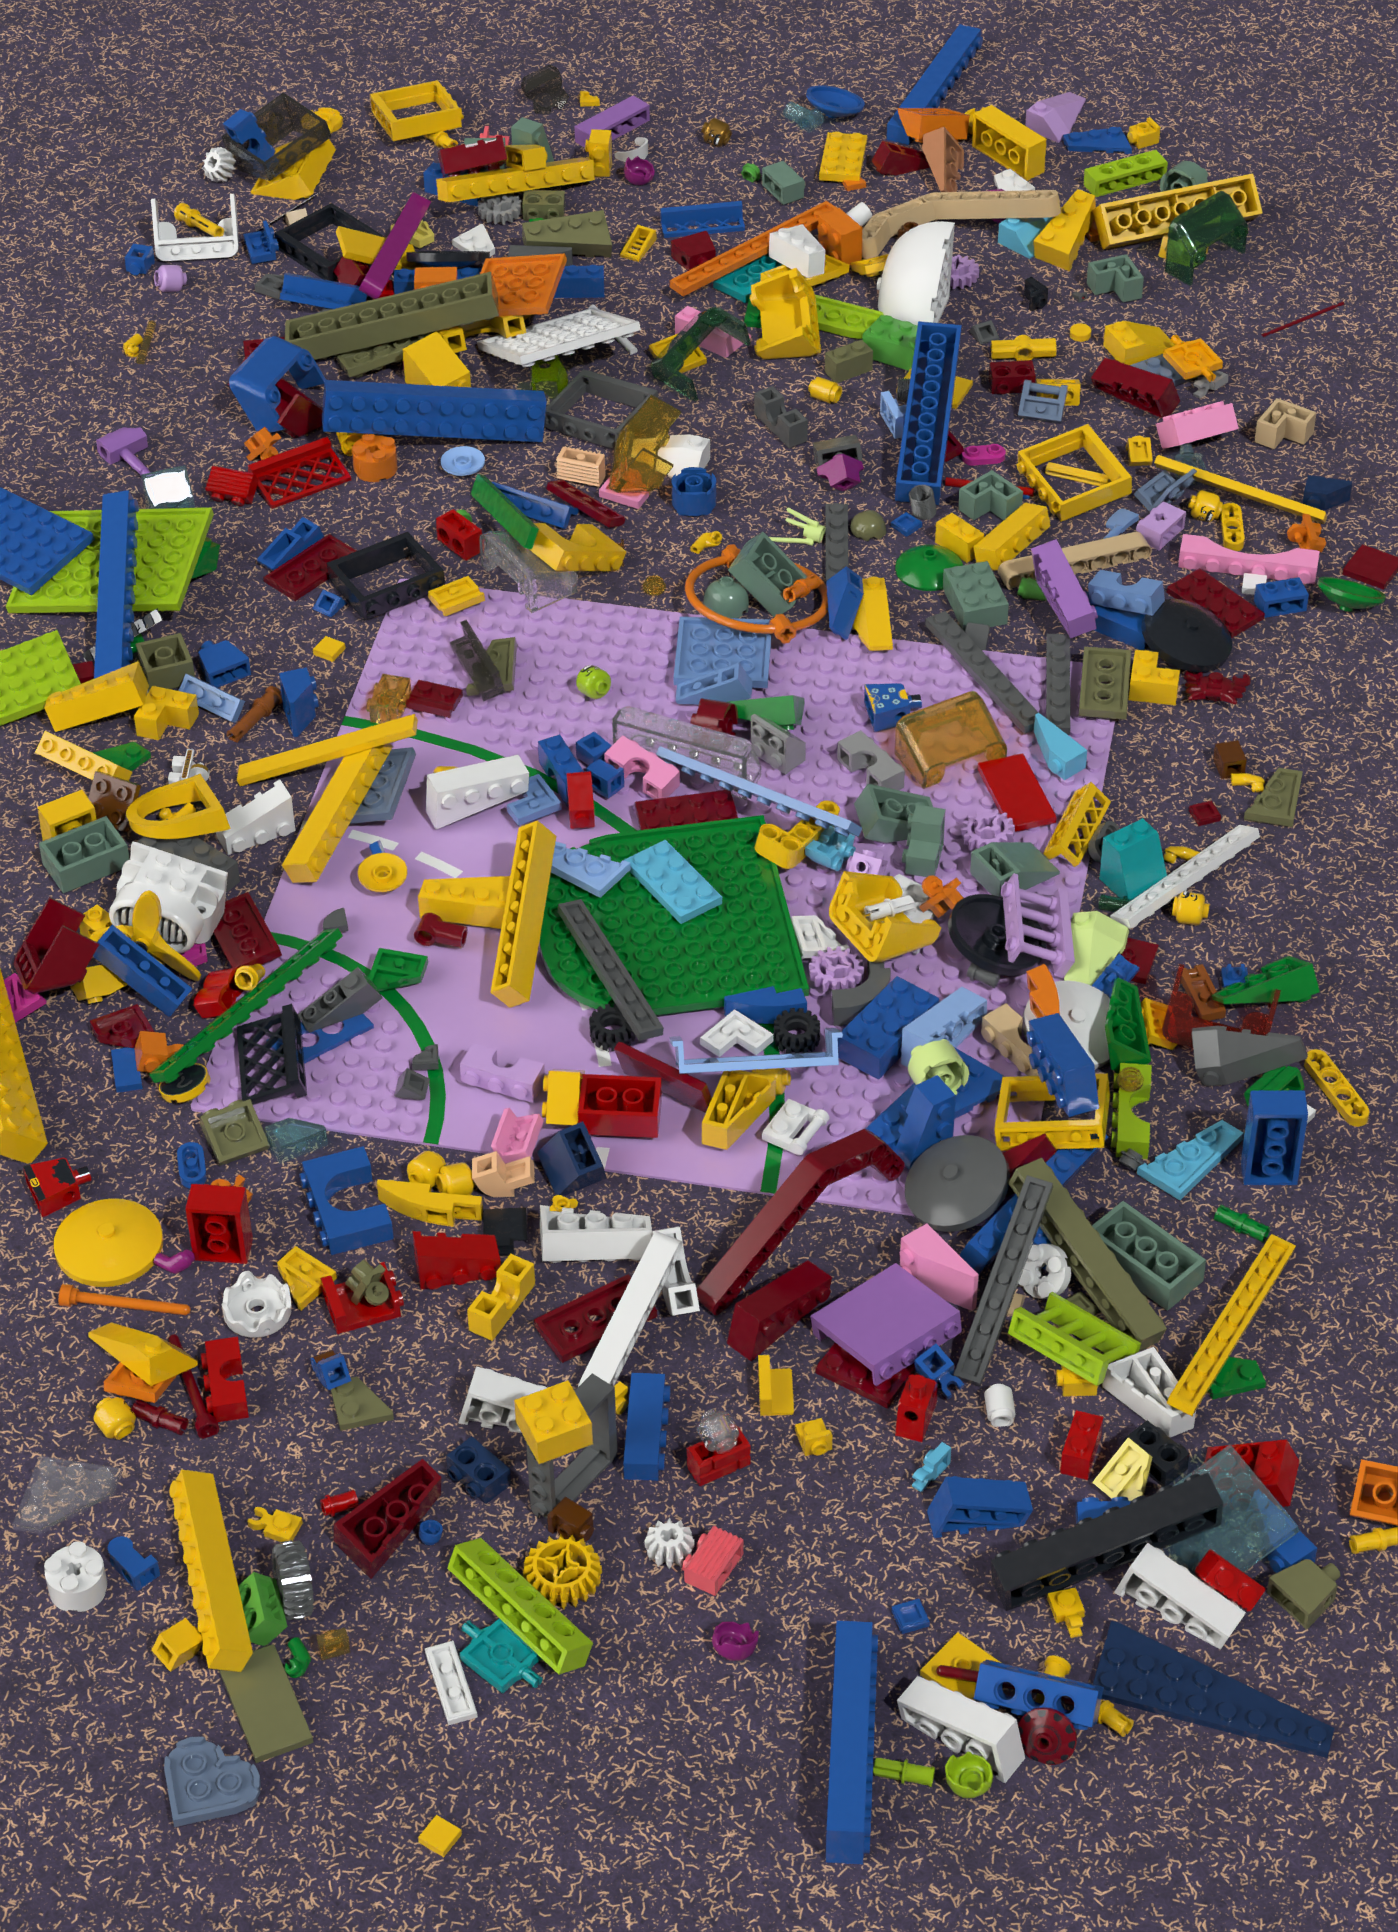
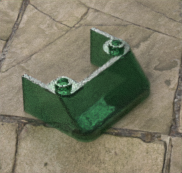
M1219 191L1173 219L1168 232L1165 272L1191 286L1194 268L1204 263L1207 247L1217 241L1224 243L1241 254L1245 253L1248 224L1229 194Z
M712 307L695 315L651 363L653 376L695 402L698 401L693 380L679 372L684 365V361L715 327L749 346L751 341L746 323L719 307Z

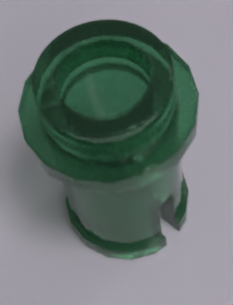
M1101 894L1098 907L1100 910L1116 912L1132 900L1127 899V896L1120 898Z

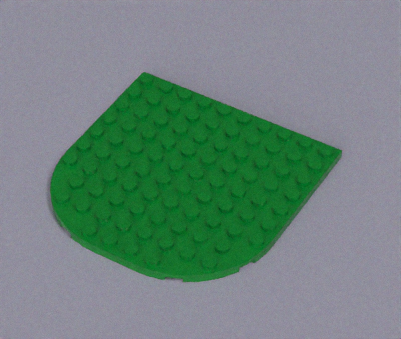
M764 815L608 834L590 839L589 844L579 847L588 850L590 855L600 857L601 854L611 857V861L621 863L622 860L666 840L722 896V904L680 924L630 872H627L601 898L550 873L539 946L544 966L552 980L566 994L584 1005L594 1009L600 1006L605 1009V1004H610V1007H614V1000L558 914V904L582 899L655 1015L724 1007L725 996L774 986L776 993L801 988L804 996H809V986L777 865L759 855L755 850L759 829L762 825L766 824Z

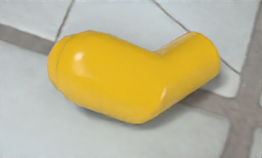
M135 334L123 344L124 352L128 357L133 358L138 355V345L143 342L141 335Z
M1249 773L1231 774L1232 786L1252 785V792L1264 791L1265 781L1262 777Z

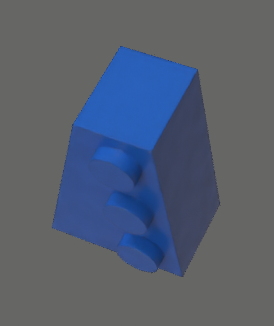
M938 1075L915 1085L905 1111L908 1114L905 1124H900L898 1129L901 1134L898 1143H893L891 1148L904 1161L905 1167L908 1170L911 1169L918 1157L928 1148L942 1140L953 1137L956 1095Z
M958 1476L945 1477L927 1509L934 1538L942 1537L941 1532L959 1530L960 1535L969 1534L968 1529L986 1526L987 1531L1024 1526L1033 1511L1026 1482L961 1478Z

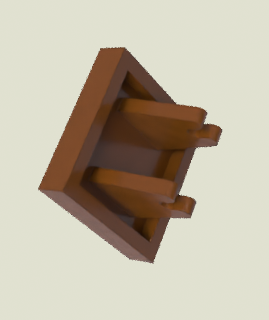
M95 771L88 799L95 807L96 820L107 816L115 829L128 832L130 824L126 811L130 804L139 797L141 785L101 771Z

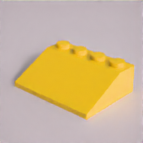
M322 130L276 147L274 154L278 161L259 176L251 190V194L291 200L310 197L314 193L316 185L320 182L322 174L326 171V167L336 151L325 131Z

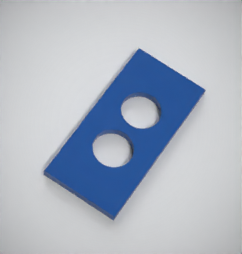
M360 1014L341 1021L344 1028L339 1033L328 1034L322 1031V1029L310 1032L316 1035L319 1041L313 1046L303 1047L304 1063L373 1029L374 1024L364 1014ZM301 1022L302 1035L309 1033ZM277 1041L271 1049L277 1051L283 1043Z

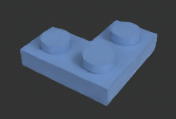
M539 774L529 777L528 791L522 793L524 798L507 804V812L518 826L562 810L561 801Z

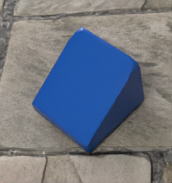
M323 589L312 609L332 617L347 602L342 597Z

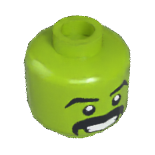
M589 665L578 673L576 685L578 690L592 699H600L608 693L611 687V678L603 669Z

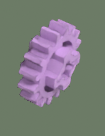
M960 254L952 256L950 286L953 289L956 286L964 289V285L970 287L971 283H976L977 278H979V264H975L974 259L968 260V256L964 258Z
M986 809L985 813L977 810L976 816L968 815V821L962 822L961 834L964 845L969 844V850L978 849L991 842L1014 841L1015 825H1013V819L1007 818V813L999 815L997 809L993 813H990L989 809Z
M837 946L835 951L827 947L826 953L819 950L818 957L812 956L811 963H809L810 981H815L814 986L816 988L823 986V992H826L828 989L855 988V984H861L862 977H864L863 959H858V953L851 955L849 948L841 951L840 946Z

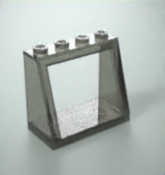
M282 93L254 113L257 118L256 123L265 132V139L271 146L292 131L303 135L264 162L247 150L249 139L240 144L232 140L228 132L221 136L226 150L234 154L233 158L236 160V163L233 167L241 172L267 181L275 178L332 137L327 122L285 93Z

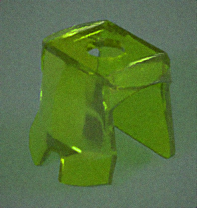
M555 355V359L549 361L537 360L531 366L532 390L537 391V383L552 381L557 383L559 394L568 385V375L558 355ZM544 363L551 365L549 368L545 369L539 367L541 364Z

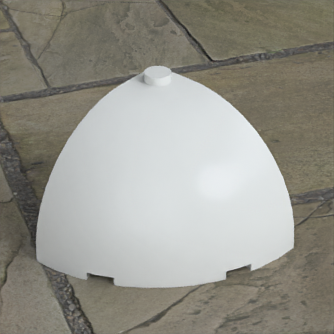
M943 221L925 223L910 229L895 242L887 257L882 278L879 277L877 281V290H879L878 309L880 312L901 321H909L914 325H918V321L939 323L950 296L955 223Z

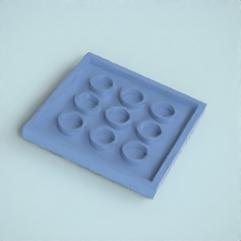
M680 617L673 678L674 685L740 663L753 681L752 688H768L772 634L751 633L728 628L706 617ZM731 618L754 624L769 625L770 622L768 619Z

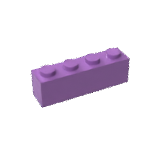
M634 95L574 126L575 142L585 148L586 139L589 140L591 129L611 130L612 140L650 121L649 104Z

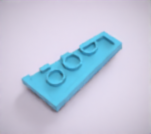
M1221 1120L1196 1134L1195 1139L1189 1142L1183 1141L1176 1145V1149L1170 1153H1162L1156 1156L1155 1161L1152 1163L1140 1165L1137 1167V1175L1181 1200L1243 1140L1244 1132Z

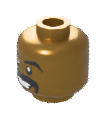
M712 118L709 122H705L701 133L704 134L703 140L715 147L726 146L732 135L730 125L717 118Z

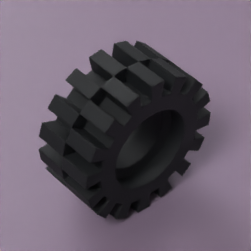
M605 1004V1009L600 1006L597 1008V1012H592V1017L590 1016L589 1019L590 1037L596 1047L600 1048L603 1045V1050L607 1051L608 1047H610L611 1051H614L618 1042L629 1046L631 1041L634 1042L635 1034L616 1004H614V1007H610V1004ZM610 1025H617V1026H620L621 1028L615 1029V1030H609V1029H606L605 1027L610 1026Z
M790 1008V1013L784 1010L782 1015L778 1014L776 1020H774L776 1047L779 1046L781 1052L786 1049V1054H791V1052L808 1053V1049L813 1052L815 1046L818 1047L820 1041V1021L817 1020V1016L815 1014L812 1015V1012L809 1010L804 1013V1008H799V1012H795V1008ZM799 1029L805 1031V1033L792 1034L788 1031Z

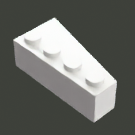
M476 1366L458 1423L468 1425L469 1420L482 1422L481 1427L491 1429L496 1424L507 1426L511 1432L522 1433L516 1423L514 1400L547 1387Z
M1149 1543L1145 1545L1114 1592L1121 1597L1125 1594L1137 1599L1135 1604L1145 1610L1150 1606L1160 1611L1162 1619L1170 1623L1186 1625L1185 1631L1219 1649L1223 1647L1246 1613L1235 1602L1226 1599L1208 1583L1202 1582L1192 1575L1186 1567L1178 1565L1167 1557L1162 1550L1153 1547Z

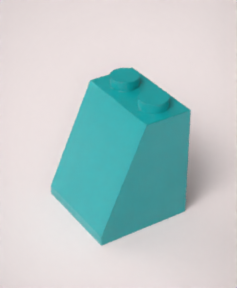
M1143 818L1103 837L1099 879L1125 904L1167 876L1159 834Z

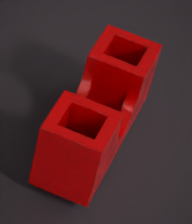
M238 1336L205 1341L206 1353H201L203 1370L208 1369L209 1373L203 1375L205 1392L211 1391V1396L206 1397L208 1413H214L217 1422L249 1418L244 1380H226L230 1376L243 1374Z

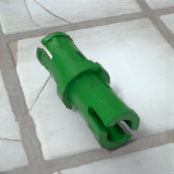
M1220 1205V1208L1218 1207L1215 1213V1221L1235 1229V1232L1238 1234L1244 1233L1262 1243L1265 1241L1264 1238H1267L1270 1233L1269 1226L1251 1219L1246 1213L1235 1212L1224 1205Z

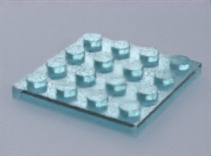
M1230 1444L1173 1485L1174 1487L1183 1483L1191 1475L1200 1474L1201 1476L1209 1473L1223 1501L1221 1525L1165 1547V1549L1178 1565L1186 1567L1192 1575L1205 1582L1195 1574L1194 1570L1208 1550H1213L1239 1570L1245 1572L1300 1532V1529Z

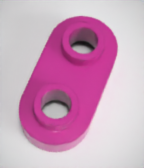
M998 444L969 446L962 452V461L971 466L998 464L1005 460L1006 450Z

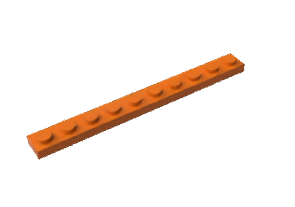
M825 201L669 280L670 288L684 297L768 254L770 233L776 232L781 228H790L801 224L811 232L818 226V215L837 209V207Z

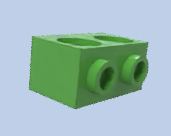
M253 1572L238 1587L251 1643L265 1646L288 1626L276 1579Z

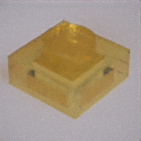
M345 1628L329 1630L322 1635L316 1636L318 1652L322 1661L350 1653L349 1638Z

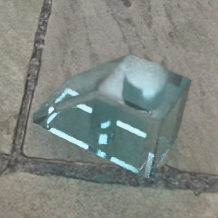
M286 1118L265 1127L269 1148L279 1164L328 1145L327 1132L324 1125Z

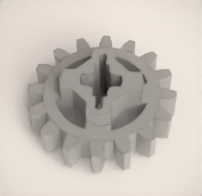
M513 193L481 197V201H478V215H481L482 220L486 219L487 223L494 221V224L498 222L505 224V221L513 222V218L518 219L519 215H522V201L519 200V196L513 197Z

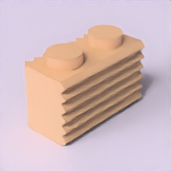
M566 446L561 449L556 460L558 479L600 487L605 478L604 454H596L595 452L592 453L591 451L588 452L587 450L583 451L575 448L571 449Z

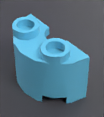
M829 826V829H825L821 833L818 841L813 840L805 847V856L810 857L811 861L839 871L846 859L848 860L856 851V848L853 846L855 836L849 834L848 837L834 832L835 828Z

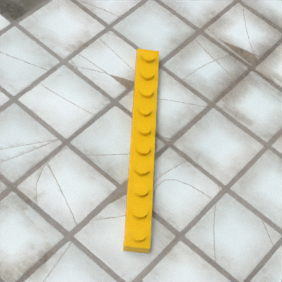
M1273 1234L1270 1235L1171 1392L1167 1404L1193 1416L1291 1258L1296 1245Z

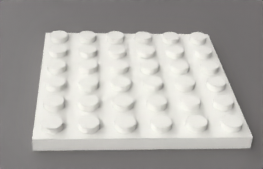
M590 308L525 327L526 333L518 334L509 338H505L500 334L477 341L479 350L487 354L506 359L508 362L520 364L522 367L534 365L535 361L540 359L542 361H549L555 359L557 354L569 355L575 353L574 349L581 347L582 349H590L595 347L594 344L598 342L603 344L613 342L615 337H631L634 335V332L641 329L639 321L596 308Z

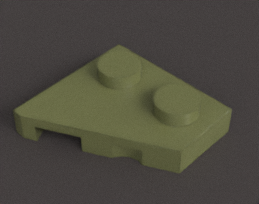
M357 1376L351 1377V1381L330 1389L340 1431L394 1420L393 1411Z

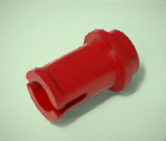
M355 1490L331 1497L327 1494L324 1499H320L324 1516L330 1515V1517H334L335 1513L359 1506Z

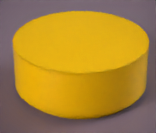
M1082 323L1071 326V339L1078 342L1090 339V326Z

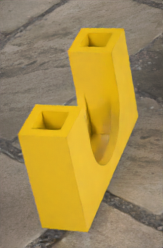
M517 315L494 317L490 320L484 319L469 325L463 324L448 330L433 331L432 333L438 332L454 353L467 350L465 338L468 336L495 332L505 338L526 333L523 316Z
M534 523L539 528L531 551L555 571H617L623 563L627 551L593 524H577L569 541L546 523Z

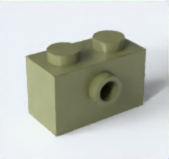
M863 340L855 341L825 353V373L836 383L873 370V350Z

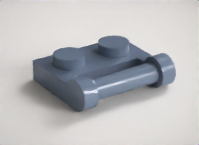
M1024 380L1018 417L1062 423L1068 385H1061L1059 387L1032 383V380ZM1032 391L1059 395V398L1051 399L1030 396L1029 394Z

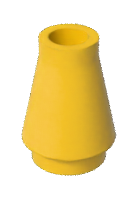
M261 964L238 968L234 978L236 985L246 991L253 990L261 978L264 977L265 968Z

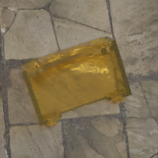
M970 691L909 713L900 718L896 724L895 755L923 789L941 782L945 773V767L983 752L988 761L1007 757V745L984 700L975 691Z

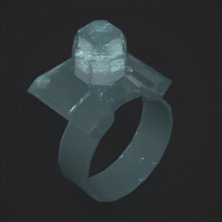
M1182 444L1180 454H1177L1174 460L1195 467L1201 466L1202 470L1206 471L1205 464L1202 461L1203 455L1194 453L1193 447L1190 444ZM1174 474L1176 480L1181 478L1179 475ZM1194 481L1190 486L1198 485L1201 482Z

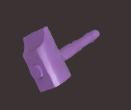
M123 427L96 440L97 452L110 465L124 459L140 476H143L145 479L154 477L149 469L134 455L148 447L147 435L141 427Z

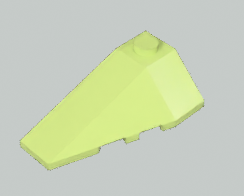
M1098 911L1073 913L1071 920L1075 962L1064 976V981H1077L1092 986L1106 967L1115 959L1117 954H1122L1124 951L1129 929Z

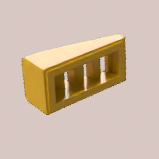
M637 224L621 251L620 257L639 262L657 240L656 230Z

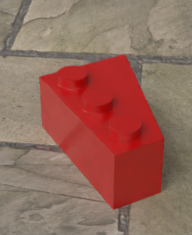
M412 1231L415 1263L421 1290L428 1288L438 1289L441 1286L451 1284L463 1285L469 1281L491 1280L497 1277L496 1272L501 1266V1260L495 1235L462 1234L460 1238L446 1237V1233L437 1232L436 1236H422L421 1231Z

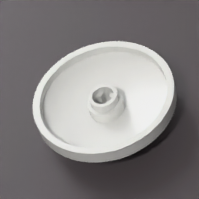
M1056 981L1060 1016L1093 1061L1095 1069L1110 1062L1105 1033V1021L1110 998L1099 989L1082 982ZM1030 999L1022 1016V1027L1026 1040V1032L1030 1031L1028 1021L1037 1019L1030 1009Z

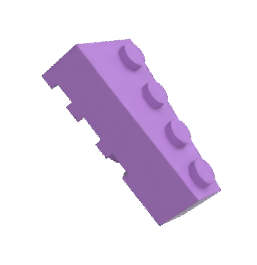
M1057 539L1031 548L1037 584L1069 637L1073 638L1095 630V619L1098 618L1097 611L1093 605L1090 606L1087 594L1082 590Z

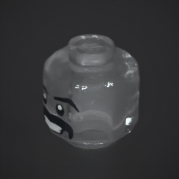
M711 1409L701 1416V1421L697 1426V1433L707 1450L722 1454L737 1444L736 1439L739 1436V1429L728 1412Z

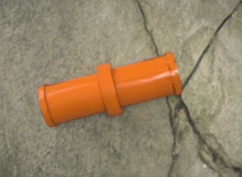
M811 574L805 579L796 580L792 586L784 589V599L786 601L789 599L788 602H793L799 597L802 598L809 595L810 591L820 586L819 577Z

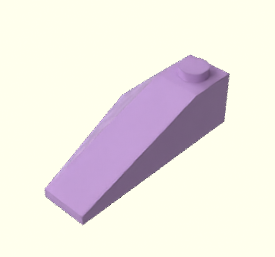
M1067 92L1037 101L1026 110V127L1045 138L1059 143L1063 139V134H1070L1071 128L1075 124L1078 113H1080L1086 98Z

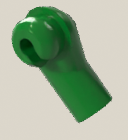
M295 1637L287 1644L294 1657L289 1660L290 1664H285V1671L290 1677L299 1678L306 1672L311 1662V1656L299 1637Z

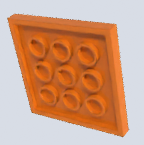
M565 253L486 258L480 274L492 273L498 292L499 316L496 317L548 314L567 262Z

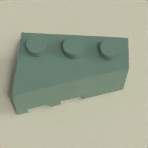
M522 117L511 127L512 145L536 144L544 146L547 152L546 163L554 161L543 124Z

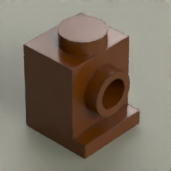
M566 1496L547 1515L548 1531L553 1534L557 1530L558 1534H561L564 1539H569L573 1535L575 1542L584 1539L586 1542L594 1532L593 1513Z

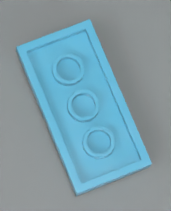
M666 840L624 859V861L630 862L631 870L629 872L680 924L722 904V896Z

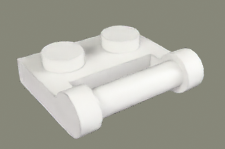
M788 1099L763 1130L762 1140L796 1155H802L807 1149L808 1142L821 1126L826 1125L830 1117L822 1109L814 1110ZM807 1121H810V1124L803 1131L800 1137L793 1139L796 1136V1134L800 1131V1129L803 1127V1125Z

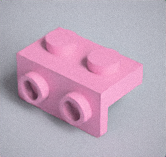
M510 1108L504 1109L491 1147L494 1152H498L505 1164L532 1156L544 1122L541 1115L538 1113L516 1117Z

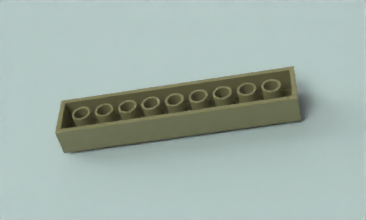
M491 272L286 320L285 340L309 351L314 360L326 359L332 355L347 354L353 350L367 349L374 345L388 344L391 341L400 339L405 340L416 335H427L437 330H448L454 326L469 325L484 319L490 320L499 316L498 292Z

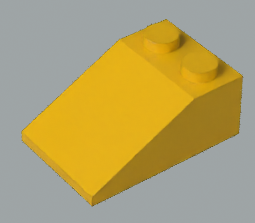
M1129 321L1116 322L1105 326L1103 346L1116 360L1127 365L1161 355L1164 349L1175 346L1160 327Z

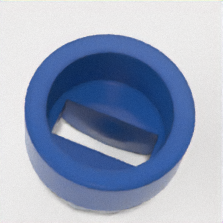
M435 1520L423 1521L419 1528V1538L422 1543L431 1546L439 1542L442 1537V1525Z

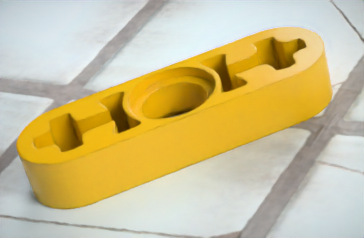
M1225 503L1220 513L1223 546L1234 551H1240L1244 547L1245 539L1241 507L1235 503ZM1234 526L1237 527V529H1230L1227 527ZM1231 537H1235V542H1232Z

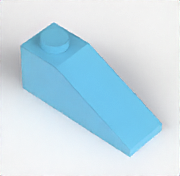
M1039 712L1035 714L1034 734L1048 768L1063 780L1085 769L1087 749Z

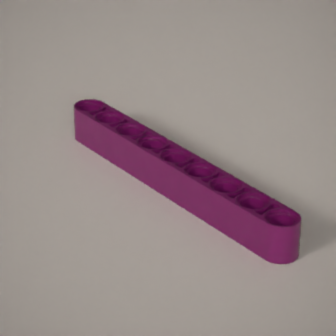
M415 192L412 193L366 274L359 291L374 299L380 297L431 204L430 200Z

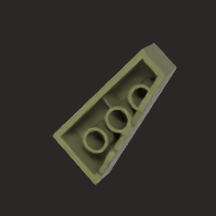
M604 210L522 223V239L525 246L572 247V256L573 254L585 255V257L597 255L611 258L612 242Z

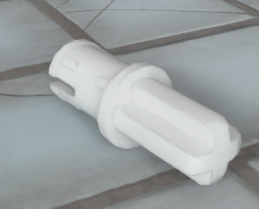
M907 895L892 900L887 898L884 902L865 906V915L870 913V916H867L866 919L872 922L876 919L886 916L894 917L895 914L914 909V899Z

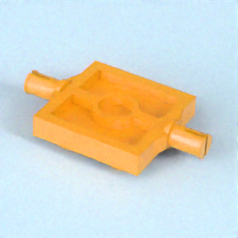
M1173 335L1170 341L1175 346L1163 351V357L1185 380L1203 375L1209 382L1211 380L1214 381L1216 375L1212 371L1222 369L1223 361L1201 338L1193 341H1182L1178 335Z

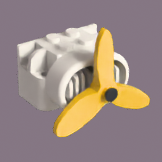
M133 841L131 844L130 860H127L122 867V875L117 883L116 898L109 910L110 921L147 953L157 956L182 975L194 981H199L201 978L199 970L179 953L190 950L194 943L202 944L211 938L224 914L228 872ZM109 927L94 931L89 936V939L97 942Z

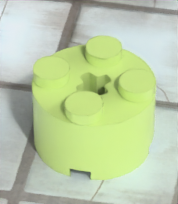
M948 1040L932 1041L923 1046H916L911 1051L912 1057L908 1064V1073L916 1085L936 1075L942 1079L955 1095L958 1094L956 1090L961 1085H966L969 1078V1069Z

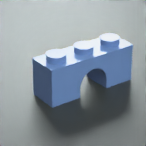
M1099 570L1088 584L1090 604L1153 616L1165 601L1163 581L1142 577L1136 584L1124 586L1122 585L1121 573Z

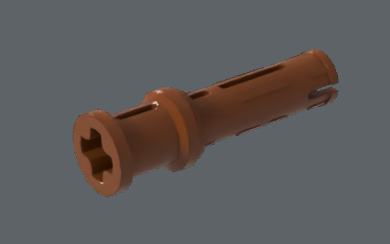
M268 686L265 694L261 698H256L253 702V707L226 732L227 736L233 734L229 739L238 743L262 717H268L277 704H282L281 691L274 686Z

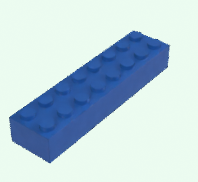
M836 1621L826 1834L827 1863L863 1864V1853L870 1854L878 1635L872 1634L873 1622Z

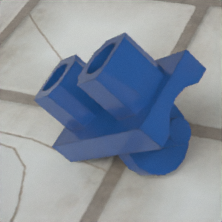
M1118 954L1092 986L1111 998L1114 980L1119 977L1130 982L1139 972L1140 967L1128 962L1121 954Z

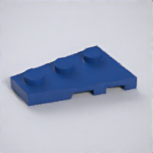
M1121 127L1063 134L1062 140L1068 151L1093 152L1099 150L1106 151V153L1119 151L1124 152V154H1132V148Z

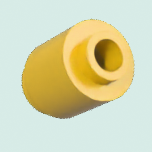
M816 377L809 384L808 390L812 398L830 404L831 402L837 403L841 398L842 387L838 386L836 382Z

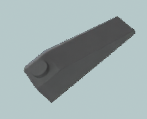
M1224 1026L1192 1029L1195 1069L1201 1084L1204 1086L1231 1084L1307 1059L1308 1057L1300 1036L1270 1032L1266 1036L1251 1034V1030L1242 1029V1033L1226 1031L1227 1027Z

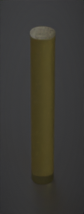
M152 320L147 324L136 360L137 364L145 363L156 323Z

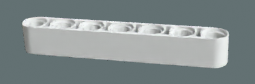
M657 1231L654 1233L580 1380L579 1386L592 1373L612 1386L615 1385L679 1256L682 1241Z

